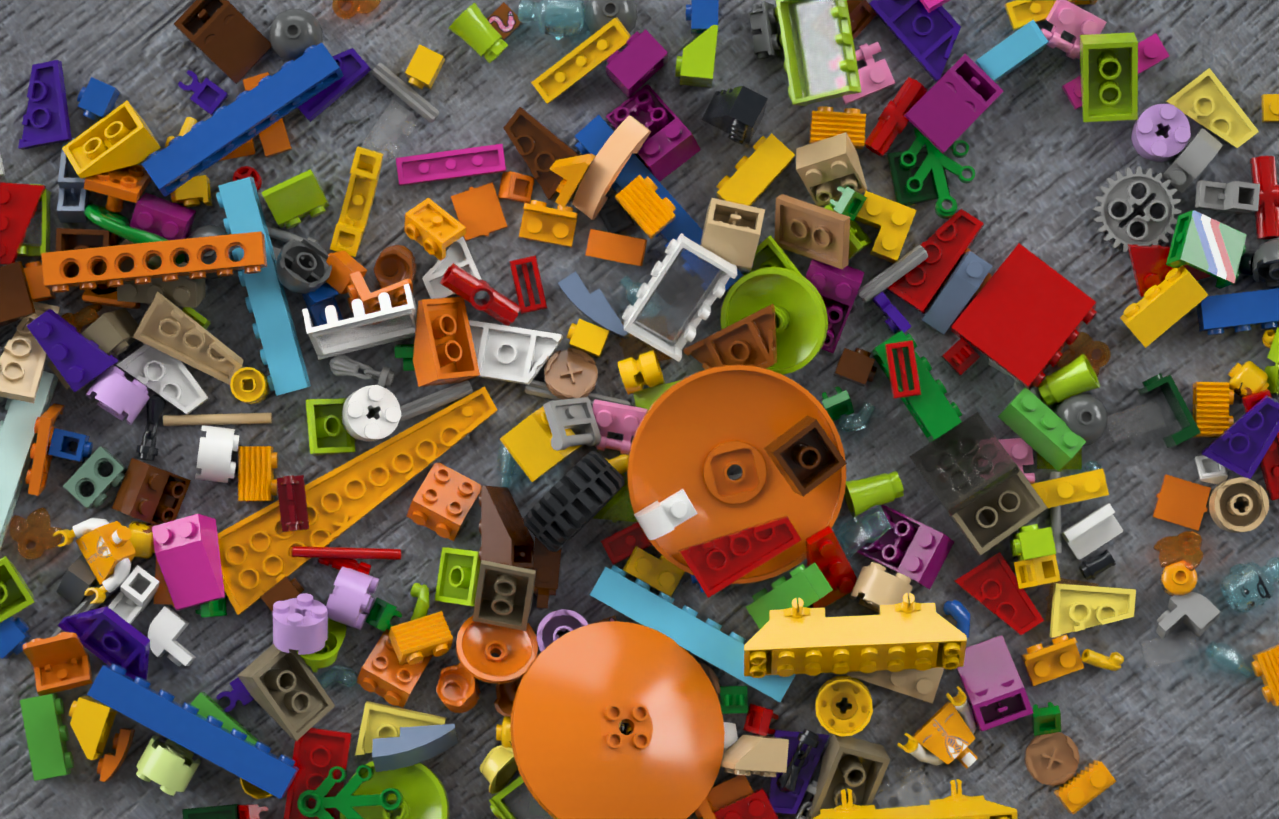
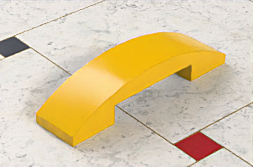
M357 146L350 170V180L339 221L335 227L330 250L337 252L346 251L350 256L356 257L372 207L384 154Z

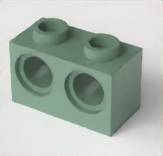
M100 446L63 487L86 508L92 509L94 506L98 508L108 498L106 493L112 486L117 488L122 483L127 468L105 447ZM106 462H110L113 465V472L108 477H104L101 474V467ZM87 482L93 483L95 487L94 493L90 497L84 496L82 488Z

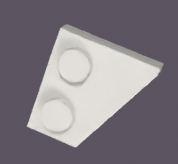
M464 237L455 241L446 251V257L441 261L438 259L437 263L422 278L431 299L449 298L456 295V293L440 283L443 274L453 263L477 279L482 280Z

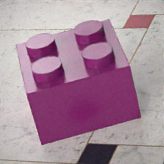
M646 29L641 34L638 31L635 32L627 40L628 45L622 52L616 50L607 59V76L628 98L668 62V52Z

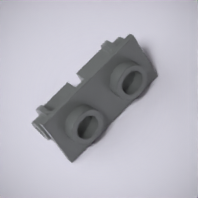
M765 1L762 4L752 5V10L749 11L751 28L753 31L761 30L762 34L752 35L754 54L758 56V59L769 58L768 55L779 58L782 46L779 39L780 35L777 34L776 23H778L775 14L776 8L773 4Z

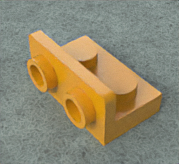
M430 198L425 199L405 213L404 231L406 235L418 242L430 255H434L440 261L446 257V248L466 234V227Z
M531 200L530 204L524 203L519 238L572 248L578 213L573 212L572 207L558 205L557 209L546 207V202Z
M1064 634L1053 638V644L1046 647L1039 643L1026 648L1027 653L1021 656L1032 686L1084 668L1075 637L1068 638V635Z

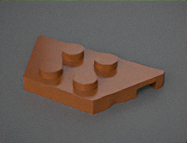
M774 304L684 348L683 352L702 363L704 369L724 365H750L761 368H768L777 363Z

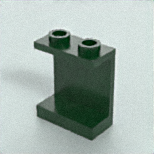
M1159 373L1142 382L1144 387L1138 390L1140 395L1160 386L1182 428L1163 438L1167 448L1176 446L1201 433L1171 374L1163 377Z

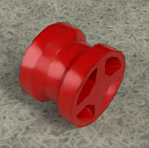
M249 166L238 168L233 175V181L253 177L258 192L262 185L259 173Z

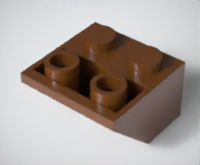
M132 458L112 509L153 525L174 521L191 480Z

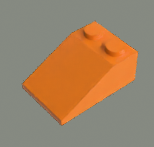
M462 297L423 299L418 301L413 364L418 387L461 383L480 376L465 301Z

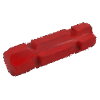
M318 558L320 564L326 566L330 564L332 568L338 570L346 567L367 575L371 571V565L364 562L358 563L355 559Z

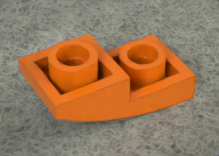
M590 229L585 255L642 266L647 240Z
M121 728L120 733H115L113 749H116V754L106 753L104 758H100L98 762L97 774H101L100 781H109L119 770L130 750L135 729Z

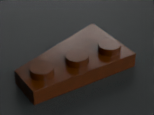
M519 107L503 128L542 187L546 197L550 200L557 192L556 189L563 179L551 171L550 167L556 160L580 155L526 110Z

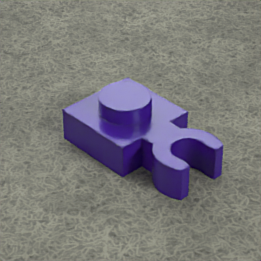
M188 70L186 73L192 77V83L184 85L179 81V87L185 92H194L190 100L213 116L214 112L229 96L228 93L208 78H205L200 83L198 76L193 71Z
M883 292L873 298V302L887 318L884 321L894 334L900 331L905 333L912 327Z
M239 677L230 682L233 688L231 692L224 691L216 697L217 700L225 696L230 699L231 703L224 709L225 712L232 711L239 700H241L244 706L255 700Z

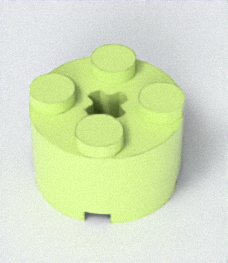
M154 735L136 765L138 768L136 775L144 781L151 782L153 780L160 784V789L169 795L174 796L176 791L184 792L201 761L199 758L194 761L192 759L194 754L185 747L169 739L165 743L158 740L161 736Z

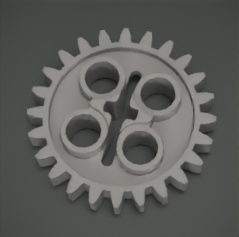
M1141 166L1136 167L1135 174L1132 173L1129 167L1125 168V176L1116 171L1115 181L1111 178H1106L1109 187H1099L1103 197H1094L1096 201L1100 202V206L1092 208L1093 211L1100 212V216L1093 219L1095 222H1102V226L1097 231L1107 232L1103 240L1108 241L1113 238L1112 247L1116 248L1121 243L1122 252L1125 253L1128 250L1127 244L1138 246L1159 245L1158 240L1167 243L1168 239L1165 234H1174V230L1170 226L1177 223L1174 214L1182 213V210L1174 208L1175 204L1181 202V199L1172 198L1177 189L1168 190L1167 188L1171 181L1165 180L1161 182V172L1152 177V168H1148L1145 174H1142ZM1136 183L1144 188V195L1140 199L1134 198L1131 194V189ZM1151 193H1154L1155 197L1141 208L1140 212L1142 215H1134L1120 228L1119 223L1134 211L1132 205H1141ZM1116 202H1120L1124 206V214L1121 217H1115L1111 212L1112 205ZM1154 203L1161 205L1163 210L1162 215L1157 219L1153 218L1149 211ZM1134 222H1139L1143 227L1142 234L1138 237H1134L1130 233V226Z

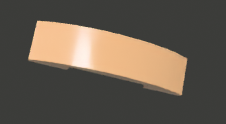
M628 116L609 137L594 158L576 191L572 205L591 220H594L607 201L608 197L605 195L632 153H638L651 131L634 117Z

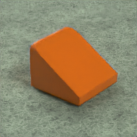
M512 171L503 172L498 198L530 204L535 177Z

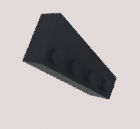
M745 86L735 87L734 89L730 88L727 91H716L701 120L728 133V138L741 145L743 142L749 144L764 116L768 98Z

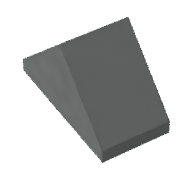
M83 554L67 569L56 591L77 607L87 597L84 595L85 591L88 588L94 587L98 582Z

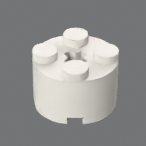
M379 385L365 386L353 392L345 400L342 410V423L346 431L353 438L366 442L377 441L390 435L396 429L401 418V410L397 398L388 389ZM368 409H374V417L367 418Z
M202 425L201 431H207L206 437H200L196 468H201L202 471L201 474L196 473L195 479L228 483V478L234 479L236 462L231 461L232 451H238L239 435L234 434L235 429Z

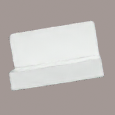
M1110 503L1103 505L1061 533L1078 560L1123 532L1122 527L1113 515L1115 511Z

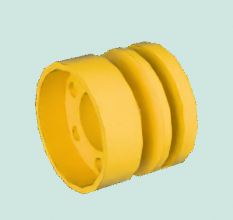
M848 675L835 676L827 680L820 687L815 700L816 716L821 726L829 733L838 736H852L862 731L870 722L873 713L872 697L867 686L859 679ZM845 697L848 703L852 705L851 707H846V711H841L840 706L836 705V702H841L842 698Z

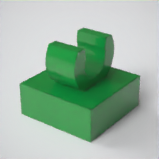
M838 186L837 190L842 192V196L838 202L833 199L830 200V203L835 206L833 210L849 216L854 221L867 197L848 186L846 189Z
M396 344L395 358H403V371L415 370L413 364L414 344Z
M839 386L835 387L837 394L828 397L826 392L822 393L823 407L833 422L854 413L847 390L842 392Z
M226 594L225 598L200 604L201 609L195 610L196 614L201 615V618L227 616Z
M377 597L365 622L385 632L386 628L390 630V627L393 626L389 623L392 616L396 615L401 618L402 614L396 610V606Z
M720 686L722 714L748 713L747 686Z
M1048 702V707L1038 708L1037 704L1033 705L1032 729L1034 736L1061 732V713L1058 705L1054 706L1051 702Z

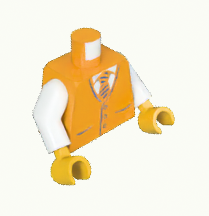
M90 518L73 526L72 530L56 531L53 537L61 534L64 535L65 541L57 545L59 547L70 545L74 537L78 538L76 540L77 545L98 583L102 585L100 588H88L84 595L91 596L96 593L95 599L90 604H101L105 601L106 593L114 591L130 575L131 562L136 555V550L130 541V529L122 526L119 521L109 523L106 519Z
M957 686L958 694L955 697L947 693L946 696L950 702L948 701L912 736L905 733L904 735L908 737V742L905 745L898 742V747L910 753L921 762L936 766L942 763L949 765L956 758L966 769L978 759L968 748L976 739L973 735L976 725L973 711L966 700L967 697L963 690Z

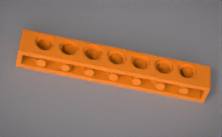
M262 231L41 253L44 286L52 289L54 293L67 292L69 287L80 286V290L96 289V284L107 283V287L124 286V281L133 280L138 285L149 284L151 279L162 278V282L178 281V276L189 275L190 279L206 278V273L217 272V276L234 275L233 271L244 270L245 274L259 273L261 268L267 267L265 236ZM236 248H242L244 250L242 260L238 262L232 261L230 258L231 252ZM208 251H215L217 254V258L212 264H205L203 262V256ZM182 253L188 254V264L184 267H178L176 265L177 256ZM154 256L161 257V266L156 270H151L148 265L149 260ZM126 259H133L134 268L130 272H122V262ZM98 262H105L107 265L105 273L95 275L94 266ZM72 264H77L79 266L78 275L68 278L66 274L67 268Z

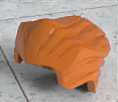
M461 663L441 670L436 688L441 701L454 713H464L471 710L478 703V699H480V687L477 678L468 673Z

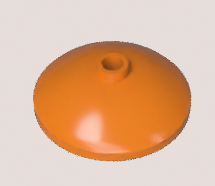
M473 615L468 618L461 626L456 640L457 656L464 669L475 678L494 684L509 683L523 677L538 653L537 637L530 624L528 623L526 631L472 621ZM497 653L499 657H493L491 654Z

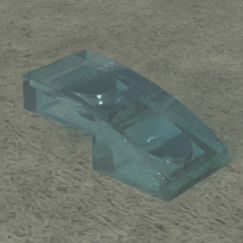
M875 505L844 524L834 534L846 557L850 558L866 543L876 542L892 527L881 506Z

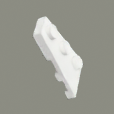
M144 344L117 364V366L186 414L191 413L210 399L182 361L147 344Z

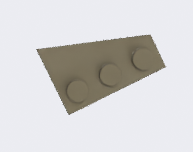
M125 239L120 245H128L133 243ZM158 256L152 257L148 263L151 270L158 269L161 266L162 260ZM126 259L121 264V270L125 273L130 272L134 268L133 259ZM176 263V265L178 267H184L187 265V263ZM189 275L178 276L179 280L172 282H162V278L151 279L149 284L139 285L135 284L134 280L124 281V286L117 287V301L151 304L158 291L175 306L196 308L206 297L205 278L190 279Z
M123 308L102 314L81 335L89 341L92 340L98 344V348L107 355L115 357L124 352L129 345L137 340L133 338V335L139 324L127 309ZM48 362L47 365L64 387L70 389L71 387L53 362Z

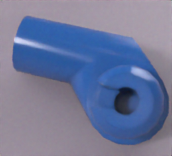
M946 601L943 606L944 613L951 615L957 621L956 628L969 638V611L960 601Z

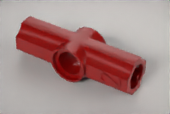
M908 77L894 100H890L878 118L879 122L866 139L864 146L874 154L883 157L896 136L901 134L908 124L909 120L904 115L925 95L928 89L917 80Z
M1259 156L1250 159L1252 183L1260 184L1258 211L1255 212L1257 239L1279 237V185H1277L1275 156Z
M454 263L447 268L440 281L441 285L470 302L475 309L484 311L506 326L514 322L521 309L518 304L491 288L486 281L477 279ZM479 291L487 292L483 299L474 298L475 294Z

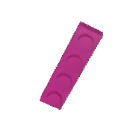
M1156 33L1138 43V74L1169 57L1168 52ZM1081 76L1062 86L1075 110L1082 107Z
M503 144L396 158L400 186L506 172Z

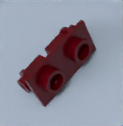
M304 475L276 478L282 532L309 529Z

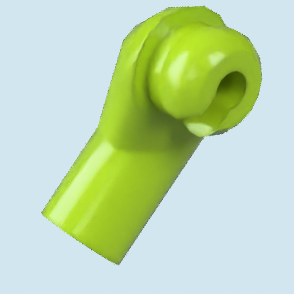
M414 583L410 595L418 598L411 620L426 616L430 607L429 588L425 584Z

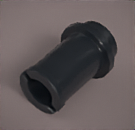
M1105 550L1088 562L1082 561L1079 570L1086 580H1095L1096 575L1111 566H1115L1116 563L1110 552Z

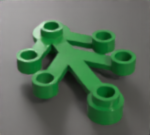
M914 127L916 139L909 150L902 153L900 165L905 169L914 167L917 160L916 156L925 144L928 155L916 174L907 180L906 190L910 194H918L923 187V181L932 169L939 198L935 204V212L940 218L949 219L957 210V202L949 195L943 168L956 175L965 184L973 181L975 170L971 166H961L939 152ZM958 140L948 149L952 150L955 157L963 158L969 151V145L964 140ZM956 146H963L965 148V152H957ZM905 156H910L913 159V162L911 164H907L904 162L903 158ZM969 171L971 178H964L962 172ZM915 181L919 184V188L912 189L909 183ZM949 202L952 206L951 209H944L942 203Z
M360 765L356 769L355 775L335 797H325L336 783L343 782L347 777L346 770L343 767L335 766L330 769L329 776L316 790H306L299 796L297 806L300 813L306 817L317 816L319 819H335L325 808H337L347 819H364L352 807L382 805L384 809L396 810L403 803V795L398 789L387 788L381 794L352 796L364 781L371 780L374 774L370 766ZM363 768H367L369 771V775L366 778H362L360 775V771ZM337 769L342 772V777L339 780H336L333 776L334 771ZM391 794H395L397 797V801L393 805L388 802V797ZM311 798L316 801V806L313 809L308 807V801Z

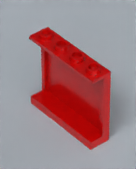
M1019 243L951 326V329L959 338L963 337L1030 390L1032 386L1037 388L1046 377V374L1043 372L1049 365L1054 367L1063 356V353L1060 351L1066 344L1071 346L1080 335V332L1077 330L1083 323L1088 325L1097 314V311L1094 310L1097 302Z

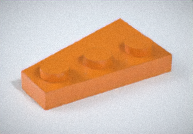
M54 403L41 417L36 419L34 433H38L37 441L32 444L30 451L33 465L32 468L28 469L26 475V484H29L28 494L39 496L46 487L53 457L48 455L54 428H56L54 425L56 418L60 414L63 415L65 405Z

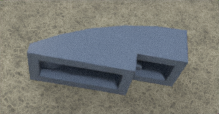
M71 141L63 142L62 148ZM63 149L58 176V217L60 223H87L84 211L87 205H89L90 190L84 189L86 177L80 178L77 175Z
M576 271L558 282L559 287L572 304L592 322L623 339L630 337L600 288L590 294Z
M455 724L400 727V737L373 739L372 759L376 772L411 766L448 750L458 743Z

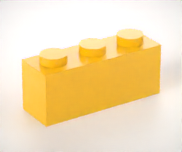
M772 133L768 138L762 136L753 146L756 151L749 158L746 155L743 156L735 165L737 171L730 178L726 175L716 187L719 191L716 196L720 200L751 206L794 160L795 154Z
M1184 266L1169 271L1165 276V280L1158 286L1154 285L1149 288L1144 294L1145 297L1138 303L1129 305L1124 310L1120 319L1146 348L1205 299L1208 294Z

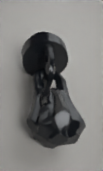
M153 395L146 403L147 421L141 445H137L136 453H139L138 459L154 461V457L158 456L159 449L155 448L157 441L156 432L159 419L166 404V401L160 395ZM150 424H154L153 431L149 430ZM147 439L152 440L151 447L146 446Z
M804 729L803 733H799L797 739L800 742L796 748V753L788 765L786 773H782L776 782L781 792L795 791L798 775L806 757L809 755L812 747L817 748L819 741H817L819 735L808 729ZM803 744L808 745L805 752L801 750ZM797 758L800 760L798 766L794 765Z

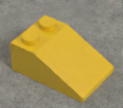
M127 100L62 149L80 178H85L140 164L151 153L159 150L161 147L145 121Z

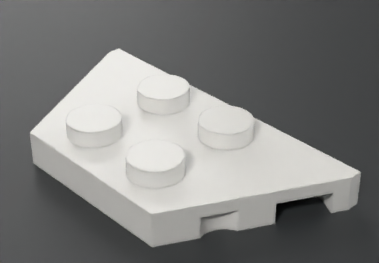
M469 320L480 376L477 377L529 385L563 339L562 334Z

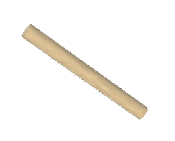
M272 413L163 415L164 426L272 423Z

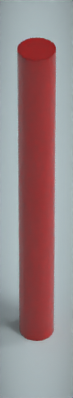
M292 546V557L401 560V549Z

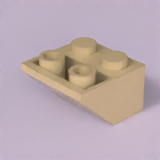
M846 132L796 148V170L816 206L820 207L829 204L831 199L838 201L842 196V192L837 190L838 186L845 189L848 186L859 193L867 191L857 151Z
M712 198L707 209L700 246L727 262L736 265L738 268L751 270L761 234L765 209Z
M743 734L723 753L720 767H725L724 772L736 775L751 776V774L764 777H776L777 772L786 773L789 740L771 736Z

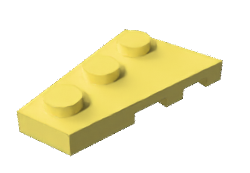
M1210 68L1166 101L1236 149L1259 132Z
M1054 583L1050 638L1134 617L1136 589Z
M366 701L355 756L372 753V743L375 738L400 737V727L445 724L446 717Z

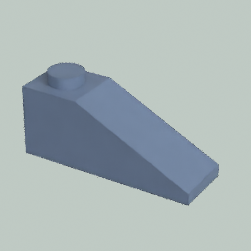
M971 251L965 252L921 320L944 335L977 291L992 265Z

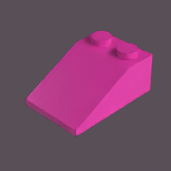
M195 514L152 527L155 555L176 610L225 598L216 519Z

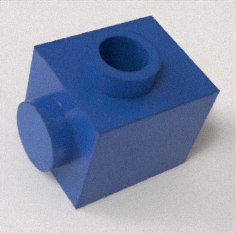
M691 0V4H686V21H691V34H702L712 25H718L719 0Z
M91 77L87 87H83L78 95V107L84 111V117L98 122L99 118L102 119L112 111L120 92L115 87Z
M9 617L0 623L1 659H8L13 653L15 655L20 654L23 651V644L27 643L26 641L31 637L27 632L29 630L28 625L20 617L16 619Z

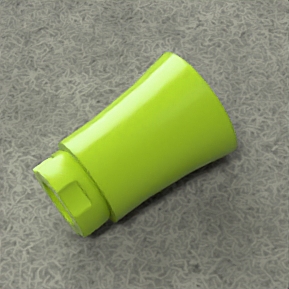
M476 3L469 6L448 28L472 47L480 57L484 56L488 63L493 62L508 47V44L501 39L502 36L486 19Z
M1085 354L1080 355L1071 363L1047 375L1038 386L1039 392L1048 406L1055 402L1060 403L1071 396L1100 388L1095 371Z
M894 471L889 474L882 473L868 478L846 481L844 498L852 517L855 518L868 510L893 502L895 498L903 497L904 489L898 473Z

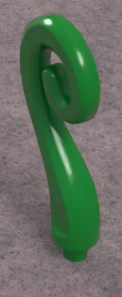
M90 204L85 208L84 214L90 221L134 244L168 241L159 235L130 227L131 222L125 216L118 212L108 211L103 206ZM178 255L176 263L181 264L185 259V255Z

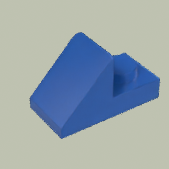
M327 282L315 292L302 294L315 327L327 324L325 308L329 305H333L336 308L339 321L344 320L335 300L339 293Z

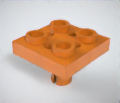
M136 164L86 177L84 189L108 195L105 208L111 212H121L123 210V200L136 203L150 183L151 177L143 166Z

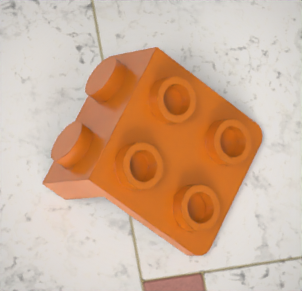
M357 271L350 274V285L347 286L350 296L347 298L348 304L353 312L352 301L360 299L364 305L365 314L381 311L378 296L380 293L386 292L390 297L392 308L406 305L408 303L404 285L409 284L413 294V283L411 279H405L370 293L361 272Z
M437 462L433 465L414 496L406 517L412 519L418 525H423L435 531L442 538L455 541L467 514L481 492V485Z
M386 629L362 666L356 683L360 684L364 690L374 692L383 697L389 704L404 708L413 688L430 662L432 655L425 656L422 661L413 665L408 663L400 665L389 639L390 630Z
M62 632L54 637L46 639L36 638L29 643L23 644V652L34 667L36 689L39 696L93 684L89 654L76 633Z
M737 775L712 787L705 800L694 811L697 818L717 819L714 814L715 810L753 793L745 775Z

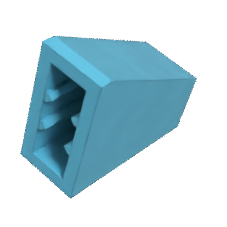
M1032 20L978 58L975 63L996 82L1040 53L1047 45L1048 40L1035 21Z

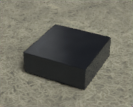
M619 202L599 212L607 231L617 234L634 226L631 216Z

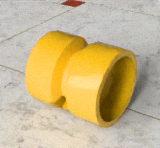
M654 350L639 354L637 360L630 357L618 361L620 375L628 395L642 391L644 385L652 388L664 384L663 373Z
M241 368L231 378V392L235 398L246 404H258L269 393L266 376L255 368Z

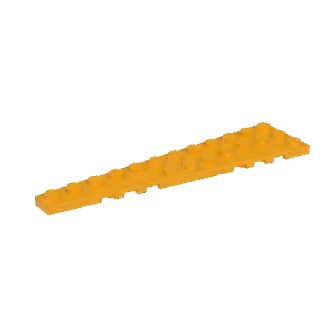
M485 386L306 484L305 492L309 529L282 532L279 500L219 532L217 535L224 591L237 615L243 613L284 577L291 575L311 559L292 557V546L326 547L496 413L498 410Z

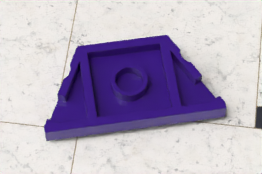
M920 0L871 1L869 5L882 22L935 82L939 81L961 26L943 6L928 13Z
M105 606L67 616L58 624V627L63 631L76 633L83 646L108 666L115 663L126 669L125 675L135 680L136 676L147 680L150 639L109 607Z

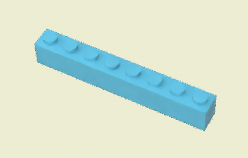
M248 177L218 185L220 192L216 193L220 208H224L227 218L223 219L227 234L262 231L265 236L267 267L261 268V272L245 274L244 270L238 271V276L242 287L246 286L249 297H245L249 313H254L256 323L252 324L256 339H261L263 349L260 350V356L263 364H268L270 375L267 376L269 388L271 391H275L276 396L310 387V380L284 286L276 275V257L254 178ZM236 248L232 251L235 261H240L244 257V250L242 248Z
M613 565L611 569L605 567L590 596L636 622L665 634L684 649L776 701L781 702L796 674L789 677L766 675L762 678H753L751 676H744V642L746 639L734 632H731L729 636L720 631L722 626L709 618L706 622L696 618L697 611L686 605L682 609L672 604L675 599L661 591L658 596L649 591L651 586L637 578L635 582H632L625 578L627 572Z

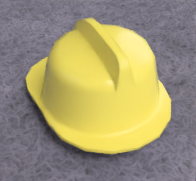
M502 745L493 748L480 765V772L489 781V792L492 794L502 790L518 771L513 749L510 747L505 748Z

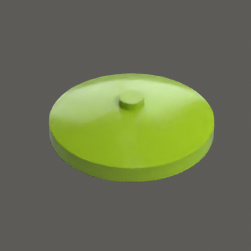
M782 267L756 269L740 278L728 291L721 309V329L774 304L777 363L766 369L782 375L795 372L813 360L825 342L828 330V316L824 301L814 285L795 271Z
M371 761L366 765L373 769L372 779L364 781L352 794V796L381 794L387 788H395L403 795V803L396 810L384 809L382 805L352 807L364 819H449V801L446 790L437 775L421 762L395 770L376 772L374 762ZM363 768L360 771L362 778L368 777L369 771L367 768ZM391 794L388 797V802L392 805L396 803V795ZM340 812V819H347V818Z

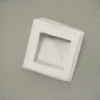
M1204 455L1195 456L1200 481L1219 485L1227 480L1226 467Z

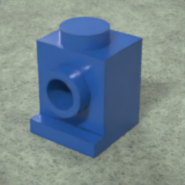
M54 428L48 455L84 463V458H89L91 455L93 443L89 442L90 436ZM75 441L78 447L76 451L72 452L69 449V445Z

